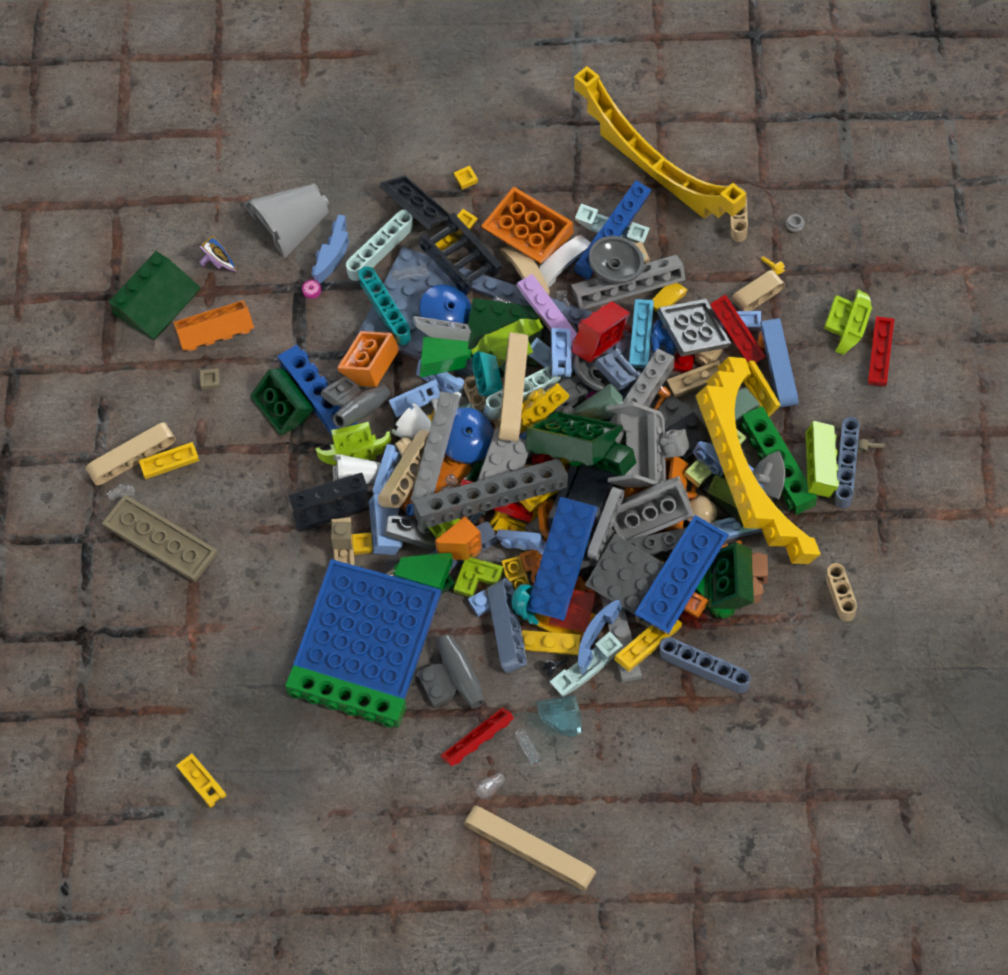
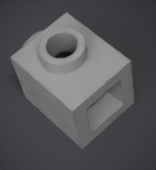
M685 429L667 431L660 440L665 458L683 456L690 447Z

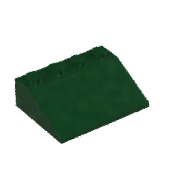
M155 251L109 301V305L114 315L155 341L201 290V287L169 258Z
M473 298L468 321L471 331L468 349H474L486 334L497 331L519 319H539L543 329L545 324L532 306ZM543 329L528 337L530 345L536 338L541 341L543 340ZM527 356L526 366L537 367L538 362L531 356Z
M556 411L526 428V450L534 451L535 454H547L552 458H565L570 462L579 461L583 462L584 465H594L603 459L622 431L623 425Z

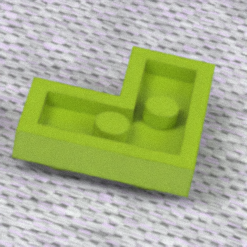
M473 557L464 560L454 587V593L472 597L479 581L490 585L499 582L503 566Z

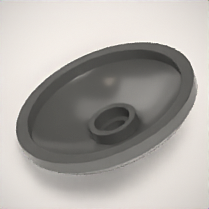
M603 237L592 245L589 252V264L592 270L600 278L611 283L623 284L635 280L642 272L644 266V258L640 249L633 242L623 237Z
M604 352L590 363L576 355L573 361L574 369L579 379L585 385L599 392L611 384L617 390L594 365L597 359L609 353Z

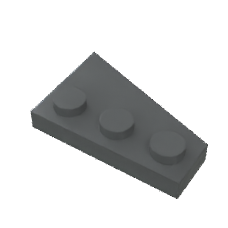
M410 516L387 517L384 531L385 536L432 551L436 550L435 540L437 538L429 527L421 529L417 520L412 519Z

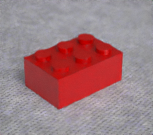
M613 301L602 305L598 311L592 312L588 318L580 321L578 325L579 331L573 339L572 343L574 345L571 351L587 362H592L619 342L630 312Z

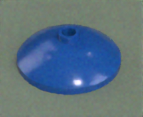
M442 284L431 287L423 294L419 303L420 317L468 324L471 303L462 291H459L456 287Z
M457 408L445 454L456 462L466 464L478 462L486 457L494 434L489 419L475 409ZM465 429H470L471 434L466 433Z

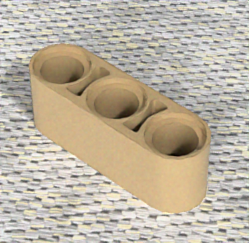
M747 195L746 206L737 213L740 215L733 217L730 215V235L735 242H742L747 237Z
M770 270L737 291L731 300L740 311H752L778 294L784 288L785 283L773 270Z
M833 563L827 569L826 582L839 618L842 621H851L855 618L857 603L844 567L839 563ZM832 573H837V574H839L840 576H839V577H834V576H832L831 574H832ZM842 590L845 594H839L837 591ZM848 607V608H850L852 611L847 612V611L843 610V608Z

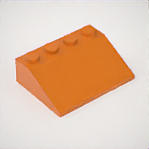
M514 186L481 226L482 229L540 264L563 246L574 233L572 221Z

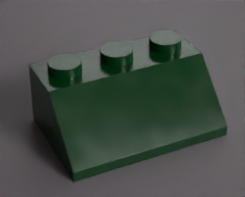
M268 369L250 395L280 436L285 435L304 423L315 409L284 369Z
M737 542L720 549L707 571L708 608L740 609L754 603L752 549Z

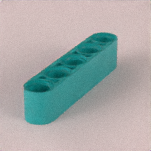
M369 266L362 267L358 273L361 288L388 331L393 333L396 343L399 345L408 344L411 340L409 324L375 270Z

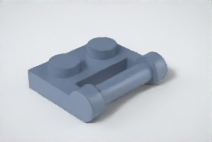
M619 349L597 359L594 363L618 391L635 384L641 375V372L636 371L622 356V352Z

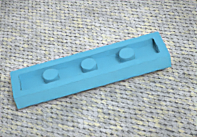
M635 299L629 363L634 368L645 369L649 363L654 300Z

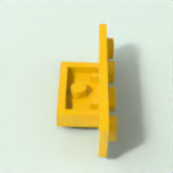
M558 383L546 392L541 387L537 391H532L522 403L519 434L525 432L527 427L546 418L569 398V394Z

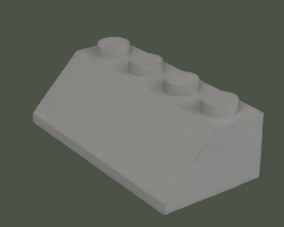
M674 477L623 498L613 524L617 535L624 540L644 537L693 517L694 513L680 477Z

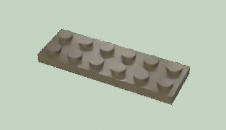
M127 495L122 497L102 522L103 527L195 583L218 554L217 549Z

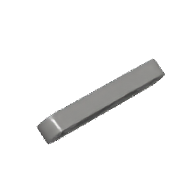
M612 488L590 543L587 554L588 558L597 561L600 559L622 503L624 490Z

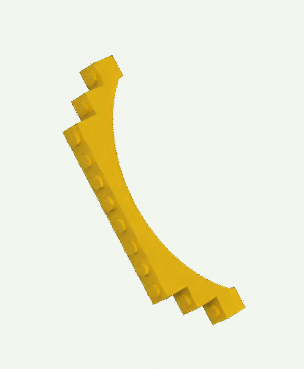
M588 66L574 76V90L587 99V112L600 122V135L702 218L705 219L711 213L719 218L725 212L733 217L746 206L747 193L734 183L730 186H720L697 179L672 164L657 152L628 122L609 96L600 80V76Z
M728 357L717 367L719 371L706 381L708 386L706 385L695 397L744 528L762 529L768 546L786 547L792 564H810L821 555L815 538L809 537L797 528L774 505L757 482L742 452L735 424V401L741 383L751 375L745 358Z

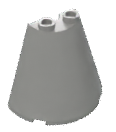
M312 183L311 185L250 199L245 202V209L254 220L258 218L272 234L275 247L285 258L329 213L327 208L329 201L325 195H320L317 185Z

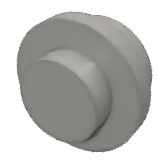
M793 214L787 218L786 227L792 232H799L804 228V220L800 215Z

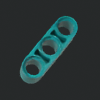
M476 351L472 358V367L479 395L489 397L503 389L497 359L494 355Z

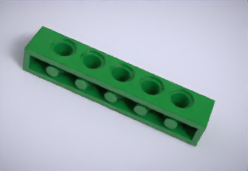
M763 406L743 414L742 423H740L741 429L744 433L748 434L752 448L757 449L760 461L774 452L779 451L781 454L785 475L790 476L785 478L781 492L785 497L788 509H792L794 514L797 515L815 507L817 496L813 493H808V481ZM797 490L799 491V493H793L791 491Z
M295 665L285 685L287 694L292 698H303L315 705H318V703L323 704L328 709H339L350 716L358 715L369 722H381L382 725L389 728H399L407 708L405 699ZM308 684L313 685L310 689H304ZM325 690H330V691H332V692H331L330 694H328V695H323V694H322ZM343 696H349V697H350V698H349L348 700H346V701L341 700V698H342ZM361 702L369 703L367 706H360ZM382 707L387 708L385 712L378 711Z

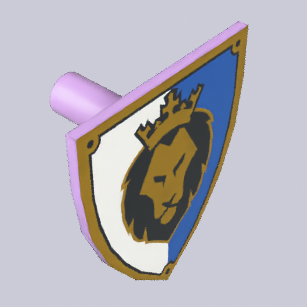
M213 235L200 246L207 253L199 261L202 266L211 261L218 269L224 266L232 271H237L230 254Z

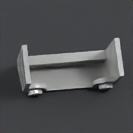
M635 402L607 406L608 411L618 414L617 424L623 425L622 431L626 432L627 446L633 448L637 462L624 476L608 478V482L622 487L650 488L666 481L665 457L660 442L665 435V421L662 413Z

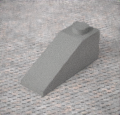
M413 316L415 326L430 337L461 341L469 340L471 331L468 324Z

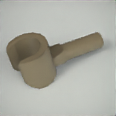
M862 439L859 441L857 452L867 453L868 448H884V444L869 443L868 440Z

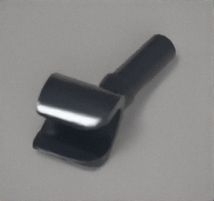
M565 656L557 661L547 660L542 670L548 669L546 675L551 676L556 667L569 659Z

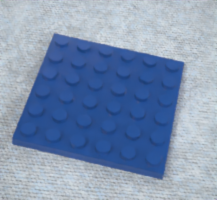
M331 559L293 666H299L405 699L442 593L441 589Z

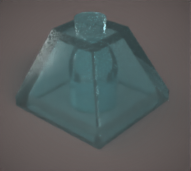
M575 695L536 701L540 720L560 734L575 736L583 732L580 710Z

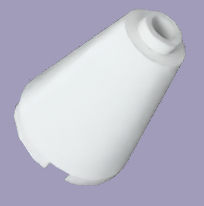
M413 403L412 406L414 408L412 410L408 408L396 423L398 426L397 430L393 429L392 433L400 438L413 440L420 430H430L432 421L416 403Z
M341 454L334 455V460H337V466H333V481L362 472L367 486L375 484L381 463Z

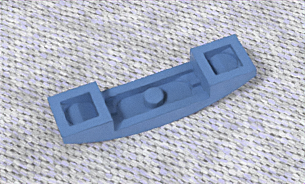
M615 600L603 608L587 627L578 653V665L582 674H585L594 658L590 648L605 622L613 625L620 614L622 606L619 600Z

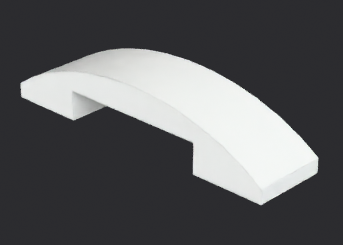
M579 235L561 246L540 266L539 270L548 288L556 282V277L583 255L591 242L582 235Z

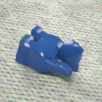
M656 320L651 329L653 351L656 352L660 345H666V352L668 354H677L678 350L669 333L662 327L664 325L663 322Z

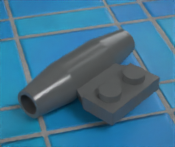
M344 376L323 389L320 396L334 406H341L339 411L333 416V422L338 428H343L361 421L376 411L389 398L390 390L385 385H379L362 392L358 384Z
M450 634L440 637L437 640V645L443 663L432 664L417 673L433 706L437 708L453 699V696L458 691L472 709L480 707L484 704L485 699L479 680L465 653Z

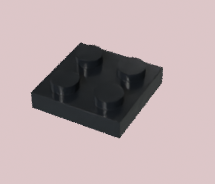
M694 412L665 429V434L670 430L685 429L690 447L683 456H680L684 461L695 456L692 452L698 442L702 441L713 444L708 429Z

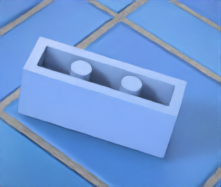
M374 493L369 501L373 554L396 555L402 547L403 541L385 536L384 531L387 517L398 516L400 507H381L378 503L379 494Z

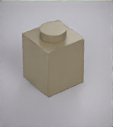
M332 522L331 541L333 549H353L352 522Z

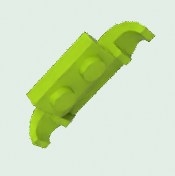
M859 289L855 291L856 295L852 302L837 295L834 297L823 328L840 336V342L835 352L842 355L861 340L872 310L869 295Z
M519 319L497 331L486 334L479 341L478 345L471 350L472 354L474 355L476 351L487 354L493 353L496 356L499 367L506 362L509 332L526 334L529 337L542 330L543 327L539 319ZM529 340L527 347V356L534 353Z
M369 422L331 430L334 444L330 445L331 450L323 451L318 447L316 448V453L321 461L330 465H337L334 455L339 454L369 461L375 460L376 456L385 451L387 444L390 445V431L386 432L383 438L376 440L375 435H371Z

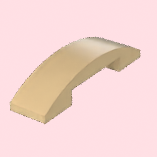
M510 245L500 249V253L507 263H512L522 279L533 274L546 293L550 295L546 281L532 258Z

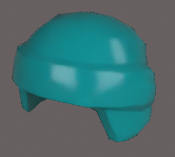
M522 584L512 594V608L514 613L521 616L523 620H527L529 624L537 625L539 622L534 617L536 613L526 610L533 586Z

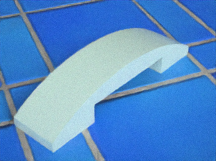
M581 204L575 221L598 234L609 217L598 214V209ZM632 222L621 237L633 243L642 241L644 244L650 228Z
M611 632L595 644L596 647L592 649L594 658L585 674L580 672L577 662L567 671L564 669L550 681L552 686L563 697L591 679L623 648V645Z

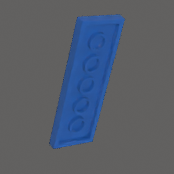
M560 497L526 610L562 621L565 620L598 507Z
M694 515L634 615L669 635L729 534Z

